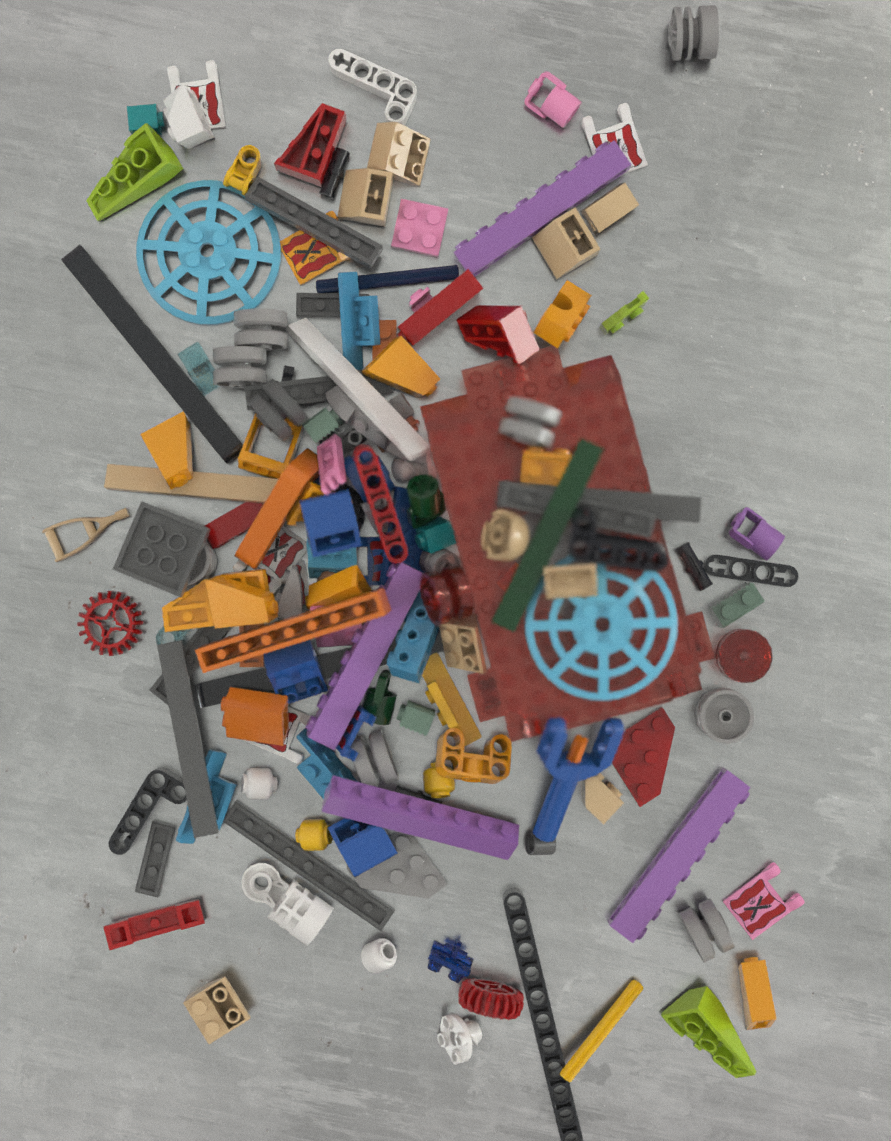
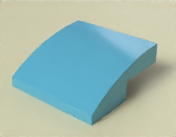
M307 539L309 578H318L325 571L337 573L348 567L358 566L357 547L313 558Z

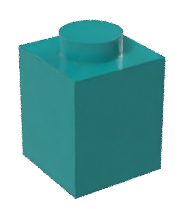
M156 104L127 106L128 126L131 134L147 123L158 135H162V127L165 126L164 112H160Z
M438 517L415 529L417 546L430 554L456 544L451 521L445 518Z

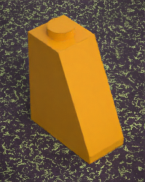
M402 336L394 338L361 371L367 377L416 398L431 395L437 389L435 384L440 380L439 376Z
M184 411L140 434L171 490L176 487H182L189 480L193 479L191 425Z
M354 565L309 585V592L305 597L307 609L310 610L311 606L329 605L372 591L359 567Z
M221 575L214 576L205 581L215 629L269 623L278 617L279 607L272 592Z
M758 957L746 958L738 967L746 1030L770 1028L776 1021V1013L766 961L758 960Z

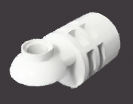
M267 863L251 865L242 876L241 886L244 894L252 901L266 903L272 909L267 918L276 922L279 927L287 930L289 934L306 946L316 937L334 909L321 898L310 893L307 888L299 885L296 880L288 884L280 878L279 872ZM259 876L265 877L268 880V885L265 887L258 886L256 878Z

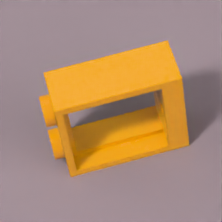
M254 415L238 457V468L268 478L279 479L285 468L294 459L304 427L302 425L300 427L295 426L287 418L285 419L292 429L293 434L291 435L294 436L284 463L251 453L259 429L263 425Z

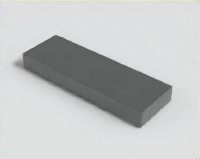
M297 293L296 317L341 319L339 293ZM359 294V296H369V294Z
M152 821L135 892L157 898L160 896L177 828L176 825Z

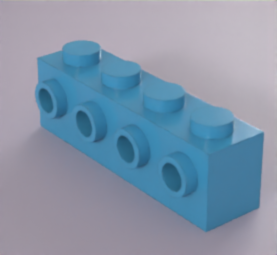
M424 581L411 609H409L404 619L405 625L403 630H399L395 640L396 648L388 656L387 665L392 676L415 683L420 682L440 630L438 622L444 619L452 599L450 587Z

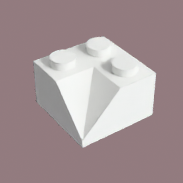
M182 84L163 100L166 106L163 111L170 125L167 130L173 142L177 141L179 145L190 149L214 138L198 98L189 87Z

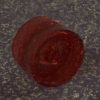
M459 565L444 567L441 573L437 570L422 573L420 577L421 597L427 615L435 626L448 624L452 621L453 617L456 620H461L472 616L474 602L471 586L466 574Z
M743 628L732 629L723 634L716 642L713 652L714 663L719 672L728 679L741 683L755 682L764 677L769 671L773 660L772 648L767 639L759 632ZM745 652L746 658L741 659L740 654Z

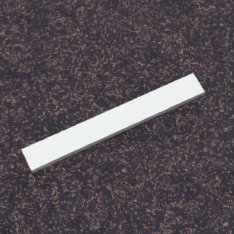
M307 318L287 325L286 332L410 461L429 452L431 446Z

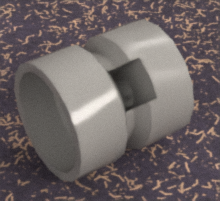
M445 548L431 554L423 551L420 556L419 564L423 572L442 583H451L461 574V559L458 555Z

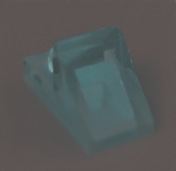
M199 342L178 353L179 358L188 371L187 373L203 396L220 387L213 384V371L216 369Z

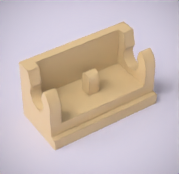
M621 183L580 212L584 215L591 228L600 233L639 206L627 184Z
M596 564L544 567L546 599L598 596Z

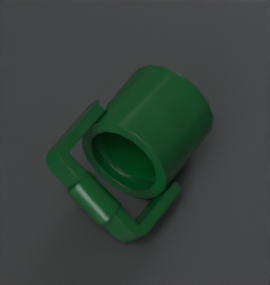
M421 474L409 480L407 494L410 507L406 511L408 523L414 529H417L445 513V500L435 477Z
M388 670L381 672L376 688H367L362 707L377 717L374 722L377 725L391 724L397 695L388 691L391 673Z

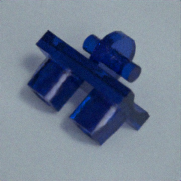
M459 940L456 941L454 946L447 942L442 945L434 941L428 956L427 968L436 973L444 966L450 969L448 973L449 979L459 983L464 976L468 978L474 959L467 957L468 952L460 949L462 942Z

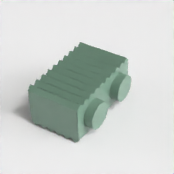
M325 407L303 423L302 426L313 441L320 445L333 434L337 435L338 432H341L340 425L343 422L333 409L329 412Z
M745 583L740 588L733 590L732 593H728V596L720 598V601H716V604L712 603V606H708V611L720 628H725L765 601L754 583Z
M408 700L407 705H401L396 719L400 721L401 727L404 726L405 729L409 728L410 731L414 730L415 733H423L426 736L433 722L435 710Z

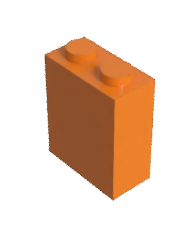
M230 687L227 697L223 696L221 701V711H224L222 726L226 728V737L284 746L289 730L288 696Z

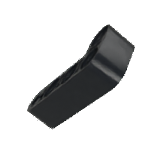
M580 506L574 510L567 538L568 551L573 559L651 572H660L666 568L668 557L661 543L596 532L595 514L591 508ZM581 518L590 519V522L586 525L578 523ZM577 542H584L586 544L583 548L579 549L573 547ZM602 546L611 547L607 552L599 551V548ZM633 549L636 551L632 556L624 555L627 550Z
M158 767L147 775L108 842L109 848L114 854H125L134 846L162 797L174 804H182L187 801L186 795L184 798H180L174 793L176 786L184 788L182 777L163 767ZM156 773L163 775L165 779L164 785H157L154 782V775ZM143 794L151 797V806H145L142 803L141 797ZM131 815L139 819L140 824L138 827H134L129 823ZM127 832L129 835L124 840L125 845L121 847L119 846V839Z

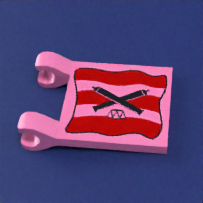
M775 862L770 863L761 873L723 900V903L752 940L805 903L799 893L793 894L784 902L768 882V880L776 877L781 872Z

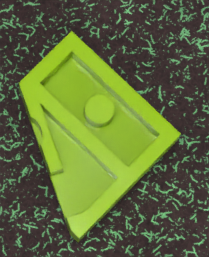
M644 290L637 295V298L624 305L601 323L599 328L604 334H607L609 331L612 334L616 333L624 326L622 323L628 317H631L633 320L644 312L642 307L649 300Z

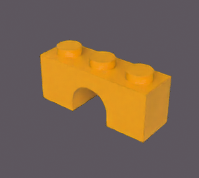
M567 280L553 303L550 304L533 333L556 348H559L563 340L568 343L589 310L590 305L587 302L592 295Z

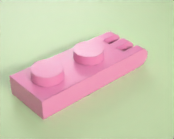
M333 434L317 446L321 490L325 495L332 492L331 489H337L339 484L342 485L346 482L342 441L336 434Z

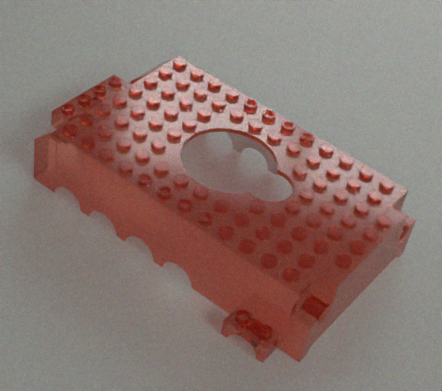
M549 346L540 349L521 364L514 363V358L509 357L461 370L466 390L465 395L420 406L423 424L429 445L431 446L438 479L490 666L484 674L478 672L467 674L480 722L503 716L511 742L543 734L546 724L551 717L563 718L566 723V730L671 702L674 698L701 691L702 686L698 675L702 674L700 662L715 659L702 611L686 615L660 520H655L651 538L610 530L611 535L657 541L664 546L668 557L666 568L657 573L665 581L676 606L678 620L677 638L666 666L646 687L634 694L613 700H588L574 696L551 682L534 661L526 640V610L514 633L491 622L517 567L514 560L508 562L498 561L486 556L489 554L487 550L482 548L483 528L486 521L491 522L494 517L491 514L496 510L502 509L514 512L522 518L527 513L526 511L508 507H497L498 482L506 480L520 482L523 452L529 451V447H538L518 442L498 432L503 418H515L505 411L509 396L542 403L562 412L557 427H545L555 434L552 448H544V452L554 453V449L570 450L569 454L572 455L581 437L604 448L586 488L652 493L646 466L644 465L636 436L634 422L631 418L622 385L621 375L612 355L563 368L558 348ZM633 549L626 551L627 553H630L632 555L636 553V551ZM611 565L608 571L622 574L634 582L645 572L644 570ZM652 578L643 590L652 603L655 618H669V608L665 596ZM606 579L607 594L620 599L629 589L627 585L619 581ZM543 593L540 594L537 600L533 621L549 620L552 599H546V595ZM637 595L628 605L632 617L648 618L645 606ZM559 614L557 615V620H567ZM599 617L595 622L596 629L600 632L606 631L609 628L608 619ZM648 628L633 629L628 642L638 652L646 640ZM670 628L655 629L652 646L644 657L654 667L660 662L666 650L670 637ZM572 630L557 631L559 641L565 652L568 653L577 644ZM534 631L538 651L545 664L551 670L561 658L553 647L549 631ZM621 649L613 654H609V670L621 667L632 659ZM585 650L575 660V662L586 668L598 670V655ZM636 665L624 674L609 677V692H617L629 688L642 681L647 674ZM568 667L559 676L562 681L577 689L598 693V678L583 675L571 667Z

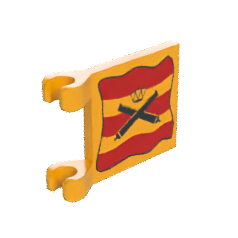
M333 211L326 213L338 221L337 215ZM301 230L280 241L281 251L301 286L338 264L351 259L340 252L337 253L335 249Z

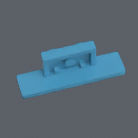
M341 272L338 273L343 356L356 370H362V346L380 345L378 296H359L358 273Z
M307 729L302 730L296 736L311 754L296 768L323 800L325 790L332 776L358 782L332 749L308 738L306 734Z
M209 750L205 761L218 829L220 830L236 784L219 776L226 753ZM187 805L184 819L178 829L176 841L193 844L195 838Z

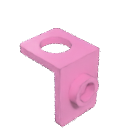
M428 287L424 290L420 288L410 297L409 307L414 313L433 298L430 295V289Z

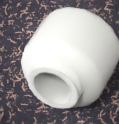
M249 768L246 774H242L241 792L245 793L248 799L266 800L271 797L272 791H277V777H273L269 768Z
M378 938L366 944L361 951V960L364 967L371 973H381L393 967L397 960L395 946L385 938Z

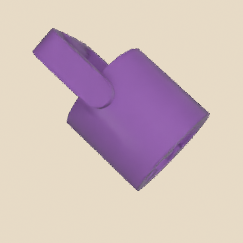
M745 507L740 513L736 514L731 522L732 527L729 530V535L747 549H751L766 561L777 551L785 538L783 533L767 523L764 518L748 507ZM745 516L756 523L747 536L737 531L745 520Z

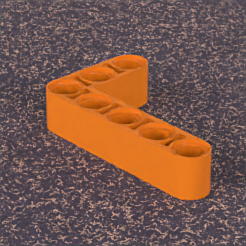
M306 448L285 468L234 556L254 570L264 559L308 482L313 483L320 476L318 455L315 452Z

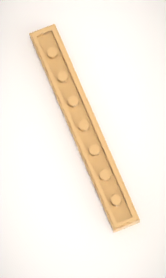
M108 464L104 488L109 490L265 503L278 479L193 471V479L189 480L184 486L171 490L159 468Z

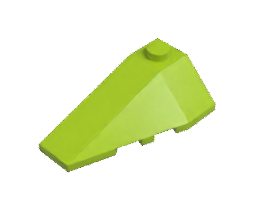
M145 123L127 138L123 144L125 148L119 157H115L111 162L113 166L106 177L100 179L86 200L97 221L103 220L162 186L183 170L173 149L149 124Z
M707 986L688 990L662 1012V1018L681 1037L686 1035L695 1042L694 1047L698 1050L704 1049L713 1055V1061L735 1078L756 1074V1069L722 1003Z

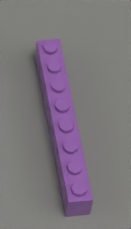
M614 140L610 144L604 142L595 149L596 153L590 158L584 156L575 163L576 167L570 172L567 170L562 171L555 177L556 181L549 186L546 183L535 191L536 195L529 200L527 197L522 199L515 205V210L509 214L507 211L500 214L495 219V224L489 228L487 225L483 226L475 233L476 237L468 242L465 239L456 245V251L453 252L454 257L464 272L469 269L474 277H476L532 238L553 220L572 210L630 169L631 163Z
M403 562L392 563L386 573L388 579L385 585L379 586V588L384 587L392 611L385 616L366 621L361 629L358 628L355 631L351 640L354 643L350 651L346 650L340 660L342 666L339 672H334L328 683L331 686L326 695L322 694L317 703L319 709L315 717L311 716L305 726L308 738L330 749H336L427 577L424 573Z
M723 767L607 920L609 926L632 943L636 939L640 940L647 931L646 926L650 920L654 921L660 915L662 904L666 900L670 901L675 895V887L680 881L684 882L691 873L690 867L695 861L698 863L706 853L704 849L709 842L713 843L718 838L721 826L731 821L735 815L733 810L736 806L746 801L751 787Z
M332 776L324 793L322 812L505 860L510 858L518 846L519 824L337 776Z

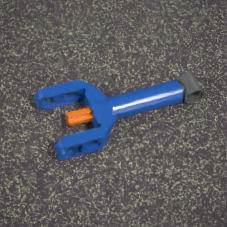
M560 717L549 718L536 752L544 766L553 776V779L535 823L533 833L527 834L525 838V850L528 855H552L555 853L556 836L577 783L598 775L612 764L624 733L623 722L620 718H607L602 722L590 753L584 752L588 739L580 734L574 737L569 751L562 752L567 739L566 723Z

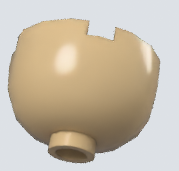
M502 509L494 511L491 514L494 517L491 522L486 521L482 532V548L487 550L489 554L486 556L490 559L507 562L519 558L525 552L530 542L528 524L519 514Z

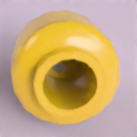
M436 762L430 763V768L425 769L423 772L425 793L431 795V798L434 799L450 797V793L456 787L455 779L441 777L436 771ZM446 766L448 770H453L451 767Z
M306 819L296 829V842L300 843L305 851L325 850L333 841V837L328 829L331 825H328L324 819Z

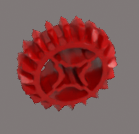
M107 591L106 597L103 592H99L98 600L95 597L89 598L92 606L87 603L83 604V608L87 610V613L79 612L78 616L85 618L84 622L77 623V626H84L85 630L79 632V635L88 636L83 641L84 644L93 642L90 650L95 651L100 646V655H104L108 649V655L114 656L115 648L119 655L124 654L123 646L127 650L132 649L129 641L133 643L139 642V639L134 634H143V630L137 629V625L144 624L143 620L137 621V616H141L143 613L142 611L134 612L138 603L134 602L129 605L131 597L126 596L122 600V592H117L115 598L113 591ZM113 603L112 608L109 609L105 616L95 615L101 606ZM120 607L127 613L129 625L120 619ZM114 618L113 621H115L116 625L119 626L110 627V629L108 628L109 625H106V622L101 621ZM93 622L101 627L102 640L96 635ZM117 630L127 632L125 637L119 642L109 643L110 638L113 637Z
M472 978L462 981V985L459 988L458 1003L464 1009L477 1015L493 1019L510 1020L518 1018L523 1010L524 994L505 983Z

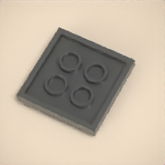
M141 501L112 570L182 598L211 529Z

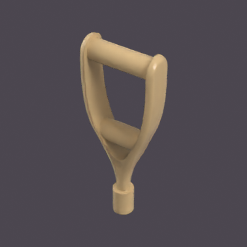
M123 508L115 512L114 515L107 517L70 519L42 530V533H45L56 558L55 562H60L87 548L112 522L125 519L130 514L127 508ZM82 521L89 540L77 549L64 554L54 529ZM93 522L99 523V528L97 531L95 529Z

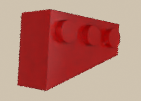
M322 103L303 126L297 137L290 142L289 147L281 157H278L274 162L276 171L322 187L327 167L330 166L335 148L338 145L347 120L345 111Z
M476 305L456 319L465 341L485 350L489 348L497 351L498 356H510L514 358L513 362L516 364H521L540 350L522 306Z

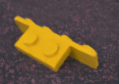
M431 654L422 675L429 689L425 693L431 705L437 704L440 712L436 714L443 726L447 724L449 729L457 728L463 732L465 747L482 736L439 654Z

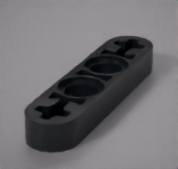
M710 555L704 560L703 564L704 570L710 576L767 585L791 587L796 584L799 578L797 570L790 565L737 557ZM714 559H717L718 564L727 565L726 560H730L727 566L728 575L724 574L726 569H716V572H713V568L709 567V562H714ZM737 562H741L745 566V572L741 576H736L732 571L733 565ZM760 566H766L769 570V575L764 580L759 579L756 575L757 568ZM774 567H777V573H785L786 569L789 570L788 573L792 575V579L784 583V578L775 577V582H772L775 575Z

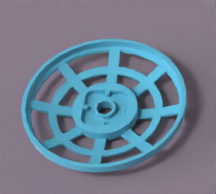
M200 180L186 183L162 196L144 218L136 244V260L139 274L151 297L173 316L199 325H220L233 322L235 311L219 316H206L207 302L223 300L235 293L245 304L238 310L256 309L272 290L281 264L279 233L271 215L254 205V209L243 215L233 206L218 201L220 188L233 191L244 198L245 196L242 195V191L231 186L225 187L222 181ZM210 187L208 200L194 201L181 208L172 200V197L188 189ZM164 204L172 215L164 223L158 240H144L151 219ZM207 207L205 221L192 224L185 216V213L191 210ZM217 208L230 213L238 220L227 228L215 222ZM261 215L265 219L271 233L273 254L258 251L257 237L250 223ZM177 220L185 230L179 242L165 241L169 229ZM245 228L250 240L251 250L237 248L233 235ZM207 244L214 247L213 254L209 257L202 256V247ZM143 250H157L158 265L165 279L155 288L151 284L145 270ZM164 251L178 252L181 265L171 273L165 263ZM236 258L249 260L245 273L237 280L230 271L235 264ZM257 261L271 263V270L265 284L252 299L243 287L252 277ZM188 272L193 277L199 279L198 293L186 289L177 281ZM223 277L230 286L221 292L208 294L210 280ZM172 286L183 296L197 300L196 315L176 309L161 296Z
M599 548L600 552H607L610 550L608 548ZM624 553L626 556H632L630 553ZM568 555L556 562L552 567L566 566L576 560ZM595 563L598 596H590L585 599L582 597L568 598L576 606L572 620H557L559 608L564 598L554 600L549 620L533 621L537 600L545 586L543 574L526 609L525 632L534 661L551 682L574 696L588 700L604 701L634 694L646 687L660 674L673 652L677 638L678 620L672 594L665 581L657 572L645 571L634 582L622 574L606 571V565ZM652 578L665 596L669 608V618H655L652 603L643 590ZM606 579L619 581L627 585L629 589L620 599L607 594ZM637 595L645 606L648 618L632 617L628 605ZM599 617H605L609 621V628L604 632L598 631L595 627V622ZM648 628L646 640L638 652L628 641L631 638L633 629ZM670 628V637L666 650L660 662L654 667L644 657L652 646L655 629ZM572 630L577 644L568 653L563 649L557 631ZM534 631H549L553 647L561 658L551 670L545 664L538 651ZM621 649L632 659L621 667L609 670V654H613ZM585 650L598 655V670L586 668L575 662V660ZM636 665L647 674L642 681L629 688L617 692H609V677L624 674ZM568 667H571L583 675L598 678V693L577 689L562 681L559 676Z

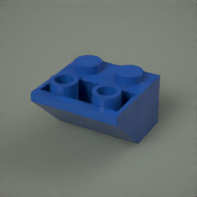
M348 489L300 501L307 539L313 558L362 546Z
M310 639L263 654L267 675L276 694L288 696V704L328 691L317 654Z
M344 818L328 827L337 848L354 877L398 854L385 828Z

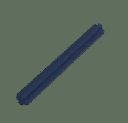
M457 265L358 275V288L369 289L452 280L459 277V268ZM338 278L317 280V293L339 292Z

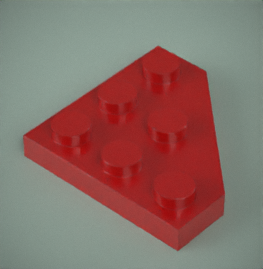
M662 706L624 729L622 739L612 761L614 768L639 807L661 794L675 726Z

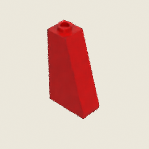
M467 269L397 327L399 330L397 336H402L411 347L414 346L484 288L470 270Z

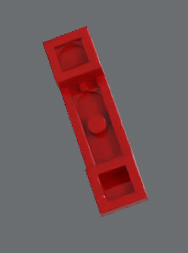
M197 899L137 914L105 925L103 928L110 951L174 930H184L205 924L200 901Z

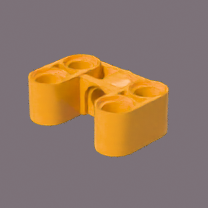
M450 728L438 738L435 768L441 777L488 784H497L508 777L512 745L507 736L499 734L488 740L484 746L483 755L464 752L465 737L460 729ZM447 736L454 738L455 746L448 744ZM494 742L500 744L502 748L501 753L494 749ZM445 760L452 762L453 770L446 768ZM492 766L499 769V777L493 774Z

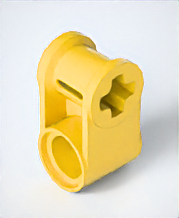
M246 145L239 150L223 181L225 187L231 186L242 191L244 196L262 166L260 152L255 146ZM249 157L256 159L252 163L245 162V159Z

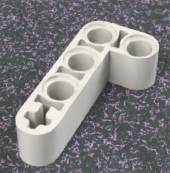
M344 49L332 51L329 55V65L332 74L388 100L385 108L386 122H398L405 126L417 100V89L414 82ZM341 60H344V64H340L339 67L336 66V62L340 63ZM361 69L368 71V75L363 78L358 77L356 73ZM386 79L390 81V85L382 88L378 86V82ZM408 89L413 94L408 98L400 96V92ZM394 111H399L402 113V117L398 120H393L390 118V114Z

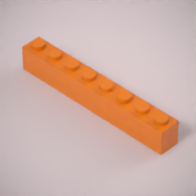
M382 587L204 644L197 648L195 652L202 672L205 673L385 616L392 609L385 589Z

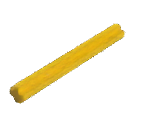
M637 980L630 982L561 1070L560 1075L567 1082H571L642 992L644 987Z

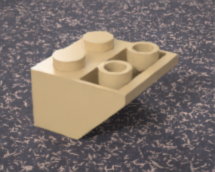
M398 122L377 123L367 168L393 172L394 181L420 186L431 139Z
M371 168L346 170L337 218L385 227L393 185V172Z
M576 207L553 220L532 237L556 280L594 258L600 251V247Z
M457 610L439 621L447 667L486 673L476 613Z
M599 773L596 776L581 781V801L601 823L605 824L624 802L620 799L623 794L610 781L605 784L602 781L605 777Z
M226 976L200 987L189 994L183 1002L208 1044H211L251 1019V1016Z

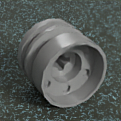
M715 5L699 6L696 18H693L689 6L685 7L683 18L681 8L673 7L668 28V40L674 61L681 59L682 49L684 59L690 60L693 48H696L699 60L716 58L719 43V18Z

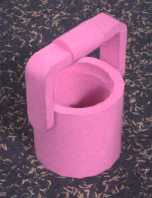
M545 71L539 78H535L528 89L529 94L525 98L524 103L542 118L549 117L564 128L573 118L582 101L565 89V83L550 72ZM547 78L557 86H555L541 108H539L531 100L537 95L544 79Z

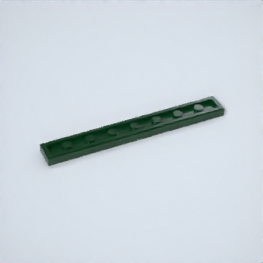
M582 437L580 438L491 620L492 623L513 633L515 632L544 573V567H547L604 451L603 447Z

